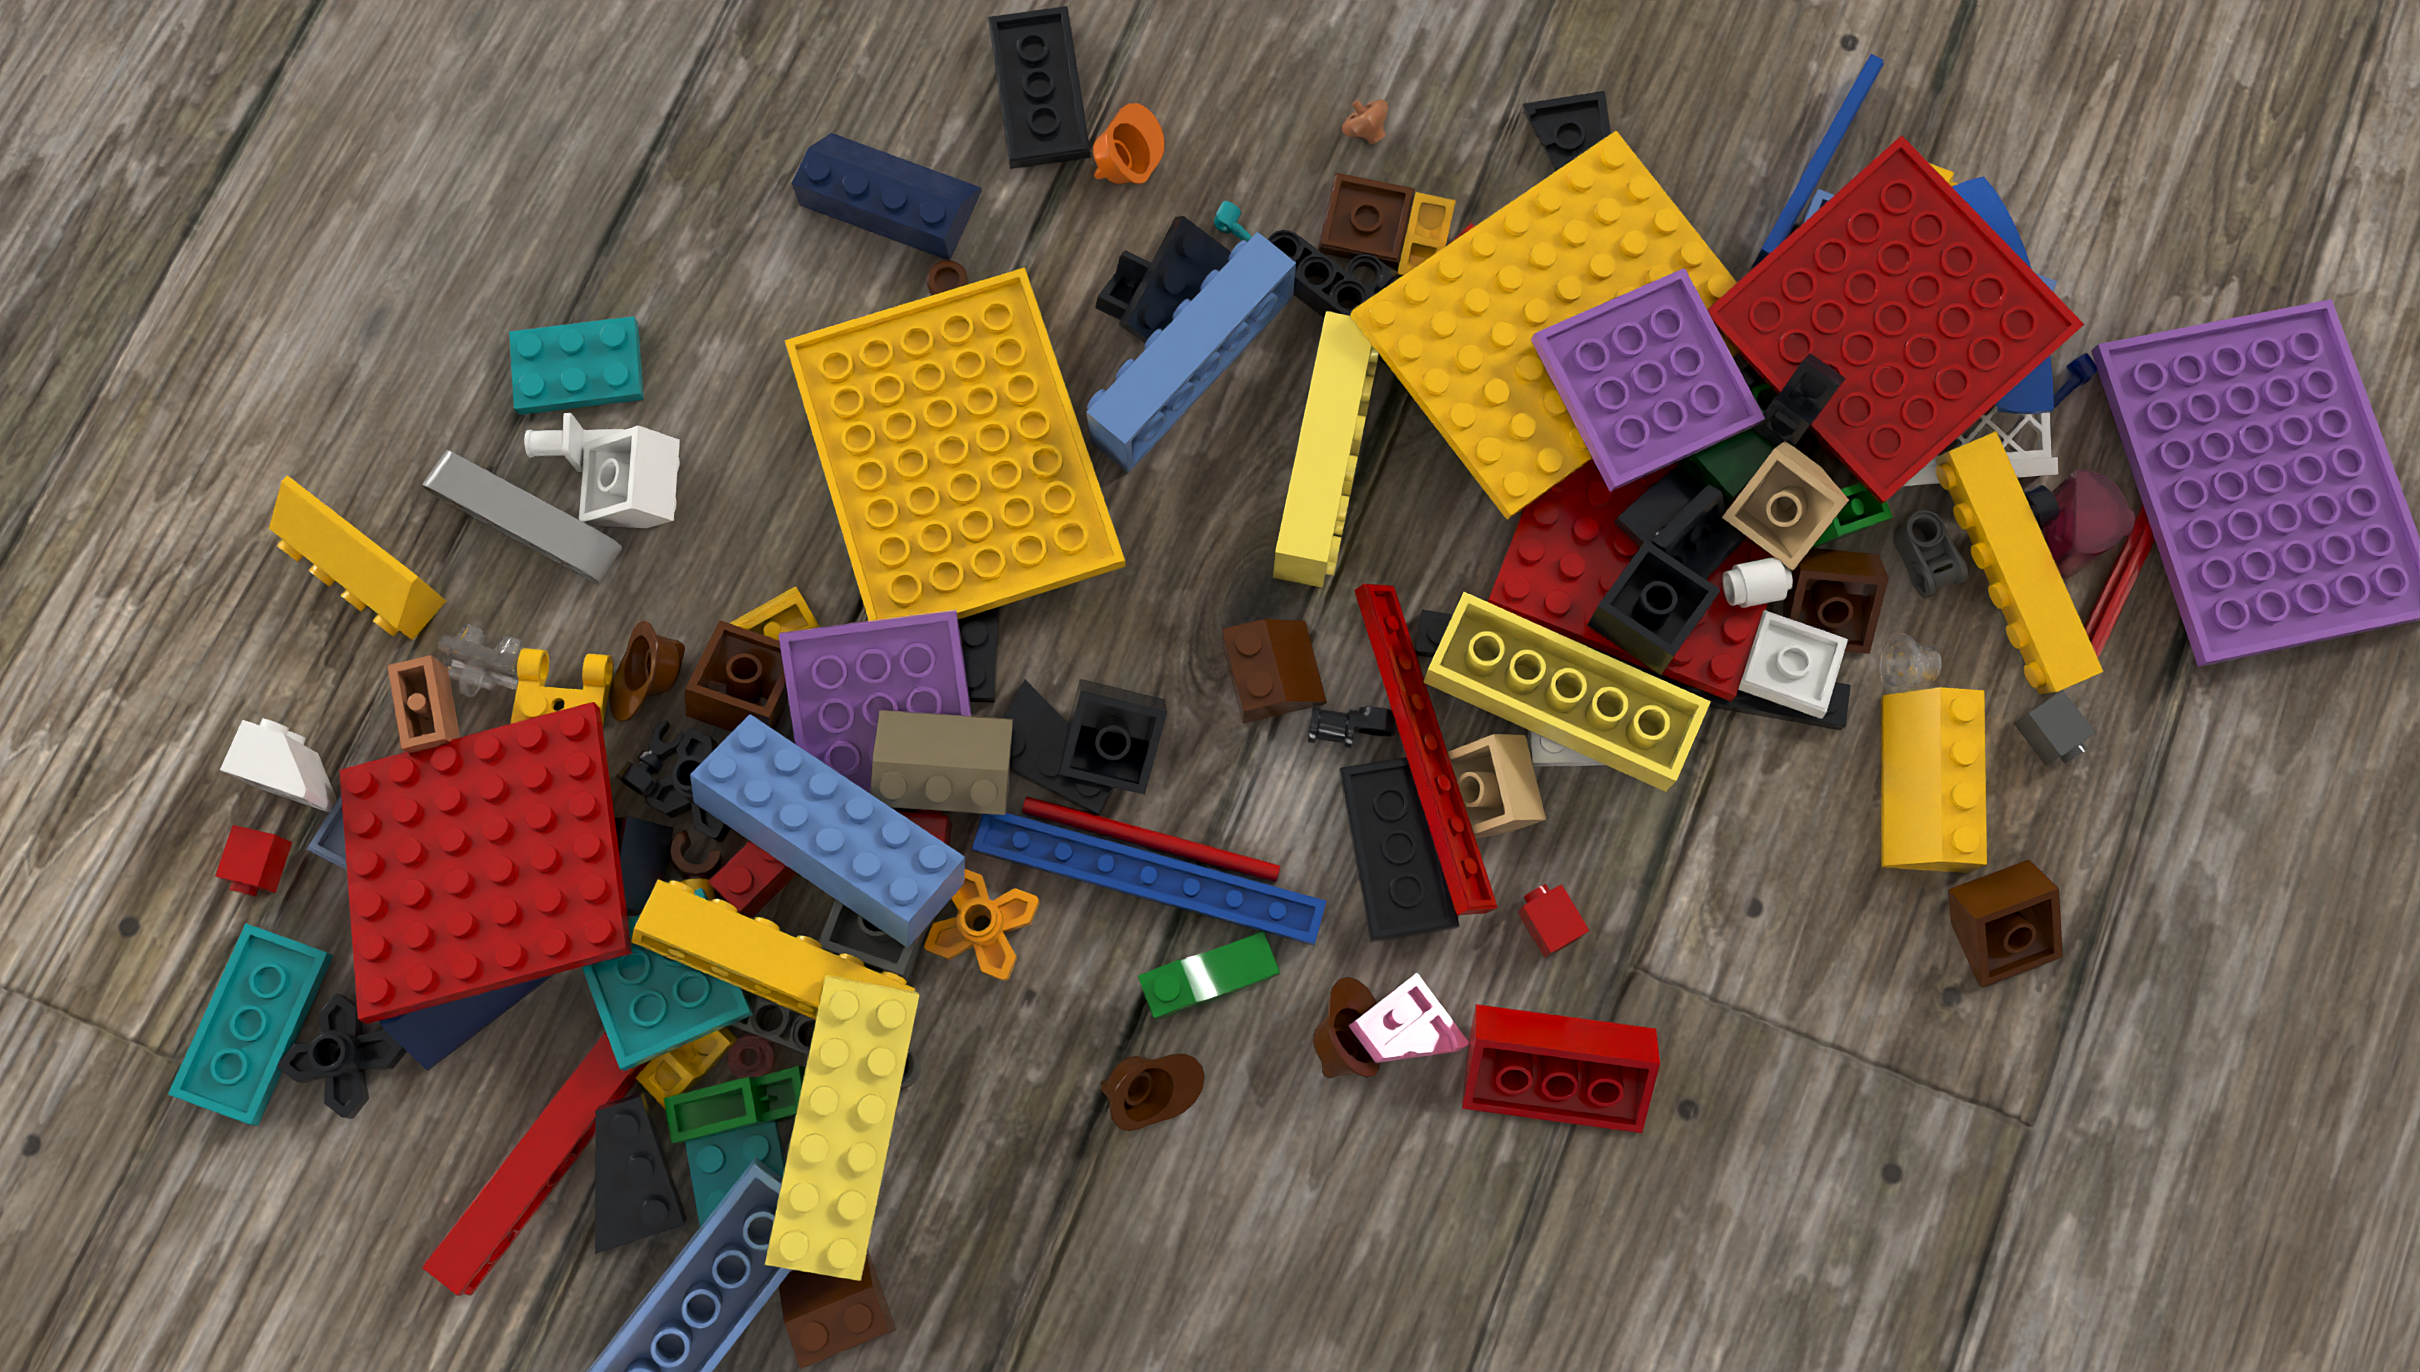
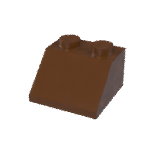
M1818 548L1810 549L1793 571L1790 569L1793 585L1787 591V596L1784 599L1783 617L1848 639L1844 652L1870 654L1889 579L1880 555Z
M1262 619L1222 629V645L1243 724L1311 708L1313 704L1323 705L1327 703L1306 621Z
M719 620L685 688L686 716L733 732L751 714L775 730L788 700L779 640Z
M2030 860L1948 889L1952 927L1977 983L1981 987L2063 957L2059 888Z
M868 1248L861 1281L794 1270L789 1272L779 1285L784 1324L800 1369L812 1366L897 1330Z

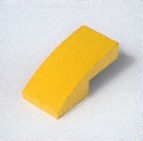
M1415 192L1397 272L1399 275H1405L1446 247L1456 200Z
M724 1027L652 1059L638 1074L636 1079L665 1109L664 1098L689 1092L723 1058L738 1039Z

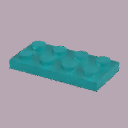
M245 923L168 1095L249 1125L258 1126L282 1073V1070L278 1068V1063L295 1044L334 955Z

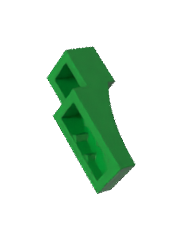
M1264 931L1205 953L1182 960L1179 959L1138 975V980L1153 1019L1156 1022L1280 975V971Z

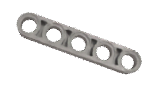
M449 450L443 452L422 484L424 489L442 501L597 584L602 582L623 549L619 543L604 533Z

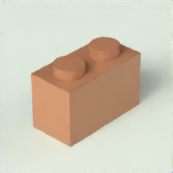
M432 655L387 665L401 749L410 754L451 743L452 739L460 738L448 668Z

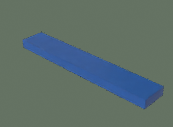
M1870 54L1752 265L1753 268L1788 237L1883 67V59Z

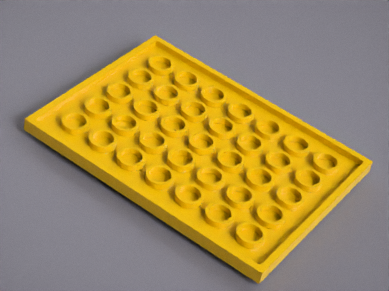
M1614 131L1353 309L1350 317L1508 520L1593 459L1531 341L1532 336L1538 331L1683 268L1687 271L1706 309H1709L1737 282L1620 134ZM1721 335L1732 357L1739 354Z
M1025 267L785 340L869 621L957 609L958 619L1126 567L1125 558Z

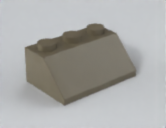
M880 710L872 760L870 794L889 807L1005 815L1008 803L1013 719Z

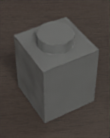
M2064 690L2014 722V725L2045 766L2059 757L2064 764L2071 761L2087 750L2083 741L2096 733Z

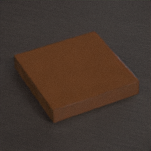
M1335 172L1318 250L1321 253L1353 259L1357 255L1369 254L1378 258L1388 267L1398 268L1415 188Z

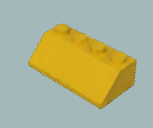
M288 475L281 481L269 529L282 539L277 547L297 562L305 556L314 564L308 571L330 587L337 581L346 588L340 596L361 612L369 606L378 613L372 621L394 637L401 631L413 640L446 603V600L416 574Z
M1939 687L1881 696V867L1971 873L1987 865L1984 690Z

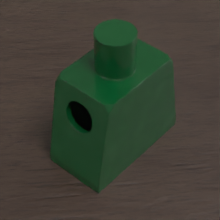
M1754 427L1678 461L1679 468L1701 489L1710 485L1722 491L1725 512L1777 447L1753 430Z

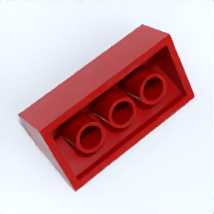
M1475 1005L1469 1035L1470 1044H1468L1462 1109L1643 1133L1660 1067L1656 1028Z

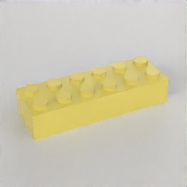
M1328 311L1325 314L1277 541L1273 578L1321 588L1324 585L1325 575L1334 576L1341 537L1334 536V534L1340 536L1343 534L1349 496L1351 495L1379 353L1348 315Z
M1466 592L1462 594L1423 681L1425 684L1665 792L1677 781L1711 702Z
M825 975L765 1265L861 1281L920 995L918 992Z

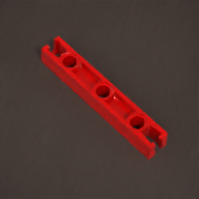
M605 1031L422 1268L457 1296H462L463 1293L473 1295L596 1135V1110L598 1106L624 1098L637 1082L636 1077L651 1060L627 1071L621 1070Z

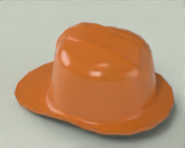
M1138 103L1125 105L1119 110L1107 129L1095 140L1093 155L1098 166L1094 173L1096 179L1107 178L1114 184H1127L1130 182L1143 184L1149 179L1163 156L1164 136L1158 120L1147 107Z

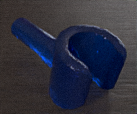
M2088 353L2079 356L2066 366L2072 378L2067 380L2054 394V408L2074 389L2087 383L2097 372V366Z

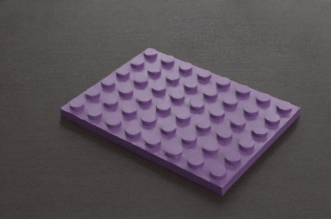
M2332 299L2101 343L2091 350L2198 667L2420 621V537Z

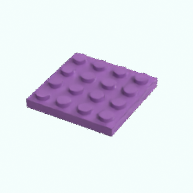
M1685 268L1538 331L1531 338L1539 357L1610 492L1755 427L1765 420L1762 411Z
M957 609L788 631L778 634L795 744L868 793L871 791L872 760L880 710L972 716Z

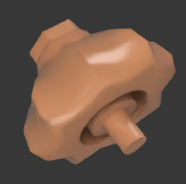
M1379 99L1371 101L1365 106H1362L1359 100L1353 102L1352 105L1356 111L1345 119V122L1342 124V132L1347 137L1363 138L1370 145L1383 139L1386 135L1384 122L1389 109L1387 102Z

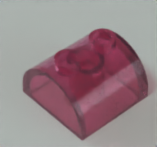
M2076 469L2052 491L2058 502L2060 515L2050 526L2045 528V541L2062 579L2080 573L2106 551L2113 549L2123 536H2129L2132 533L2135 523L2134 512L2129 510L2126 498L2120 488L2106 476L2090 470Z

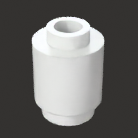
M1775 557L1734 565L1732 570L1723 573L1722 583L1728 603L1731 606L1739 604L1742 608L1784 600L1787 596V591L1792 588L1793 580L1790 568L1782 564Z

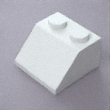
M635 426L586 442L579 520L589 526L650 528L674 521V512L677 505V471L680 465L678 457L680 440L641 426Z
M264 718L260 725L242 720L220 770L255 788L330 813L337 802V798L319 754L304 746L306 738L288 731L289 728Z

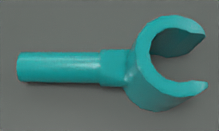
M1223 201L1214 218L1215 228L1222 233H1232L1241 241L1245 240L1248 242L1252 238L1237 223L1242 214L1241 210L1235 204Z

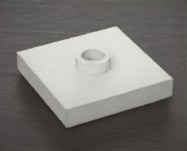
M1764 610L1738 689L1822 719L1828 709L1848 639Z

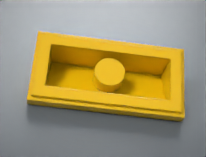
M796 586L730 622V624L779 640L778 634L781 632L820 627Z

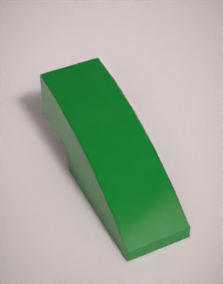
M797 1066L758 1077H745L664 1098L671 1144L701 1139L773 1121L780 1122L795 1118L806 1067Z

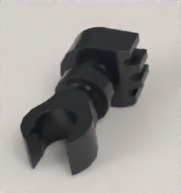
M668 721L660 722L655 726L648 751L642 750L637 756L638 764L635 765L634 763L627 762L617 775L618 779L627 787L646 799L656 787L651 774L653 772L659 773L663 767L661 761L677 753L676 748L684 737V733L681 730L672 742H662V737L670 728Z

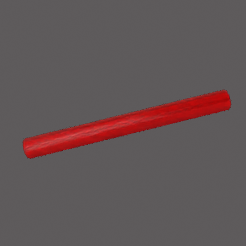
M2143 505L2084 625L2097 658H2099L2155 541Z

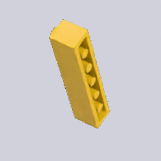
M1997 431L1935 457L1937 479L1945 490H1949L1955 504L1953 507L1954 517L1958 525L1962 529H1966L1973 544L1971 546L1972 558L1976 565L1985 571L1990 583L1988 587L1989 596L1993 604L1998 609H2001L2008 623L2006 626L2008 639L2021 652L2026 664L2023 669L2028 683L2034 689H2037L2039 694L2055 693L2104 672Z
M658 879L634 927L631 940L632 943L815 1020L825 975L915 991V988L906 985V980L897 974L886 971L881 974L864 967V962L855 956L844 953L837 956L823 950L822 945L810 937L799 935L795 938L781 932L780 927L768 919L756 917L753 920L737 913V909L726 901L719 899L708 901L696 896L692 888L678 881L666 883Z

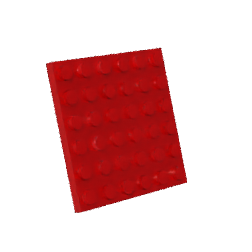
M1902 135L1707 309L1719 333L1777 394L1782 391L1809 353L1846 378L1810 426V429L1880 504L1888 500L2085 325Z
M1591 459L1527 505L1523 510L1487 602L1569 639L1654 671L1590 628L1588 623L1601 600L1640 549L1614 523L1615 520L1650 487L1677 467L1678 461L1610 492L1594 460ZM1746 536L1745 541L1706 579L1721 589V591L1661 675L1728 701L1734 699L1763 611L1766 610L1768 603L1742 608L1739 604L1731 606L1723 590V573L1732 570L1734 565L1774 556Z
M595 702L452 739L451 743L410 754L404 752L339 770L358 1020L369 1024L632 954L601 709Z

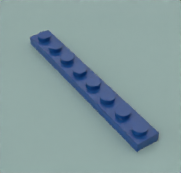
M1005 813V815L982 814L972 846L973 852L1261 932L1264 931L1265 933L1312 946L1315 945L1326 900Z

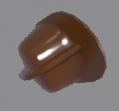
M647 621L637 623L632 630L627 650L611 685L610 710L616 720L620 722L630 720L641 707L645 697L655 696L671 690L680 672L685 652V646L682 642L656 634L652 625Z
M1351 977L1339 979L1332 986L1329 996L1328 1015L1313 1033V1044L1321 1060L1322 1074L1327 1078H1334L1339 1075L1347 1076L1354 1073L1368 1078L1375 1076L1380 1069V1063H1376L1349 1028L1351 1023L1377 1004L1370 990L1362 982Z
M1184 1053L1171 1054L1153 1060L1142 1056H1132L1119 1062L1112 1070L1109 1078L1103 1080L1100 1084L1101 1091L1107 1096L1108 1102L1111 1104L1110 1113L1112 1121L1119 1129L1133 1131L1184 1113L1196 1102L1202 1092L1205 1076L1203 1067L1196 1058Z

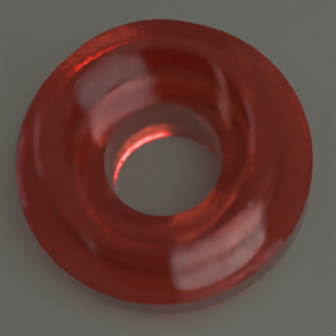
M746 1035L737 1039L732 1044L728 1053L729 1068L740 1079L766 1075L771 1070L774 1062V1052L767 1040L756 1035ZM754 1049L757 1052V1060L753 1065L746 1066L743 1062V1055L747 1050Z

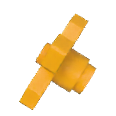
M965 869L964 884L952 897L958 909L957 916L933 923L924 948L929 953L951 960L974 947L981 972L1006 982L1010 978L1017 961V956L1004 933L1031 925L1040 901L1037 896L1017 888L992 901L989 898L983 876ZM987 918L991 921L986 929L976 931L975 925L979 919Z

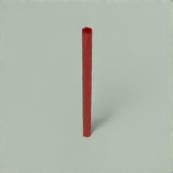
M1026 796L1022 808V813L1272 882H1277L1281 865L1028 796Z

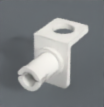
M564 413L563 430H527L524 439L525 451L529 458L535 456H565L577 472H583L585 443L623 431L624 429L584 430L572 413Z

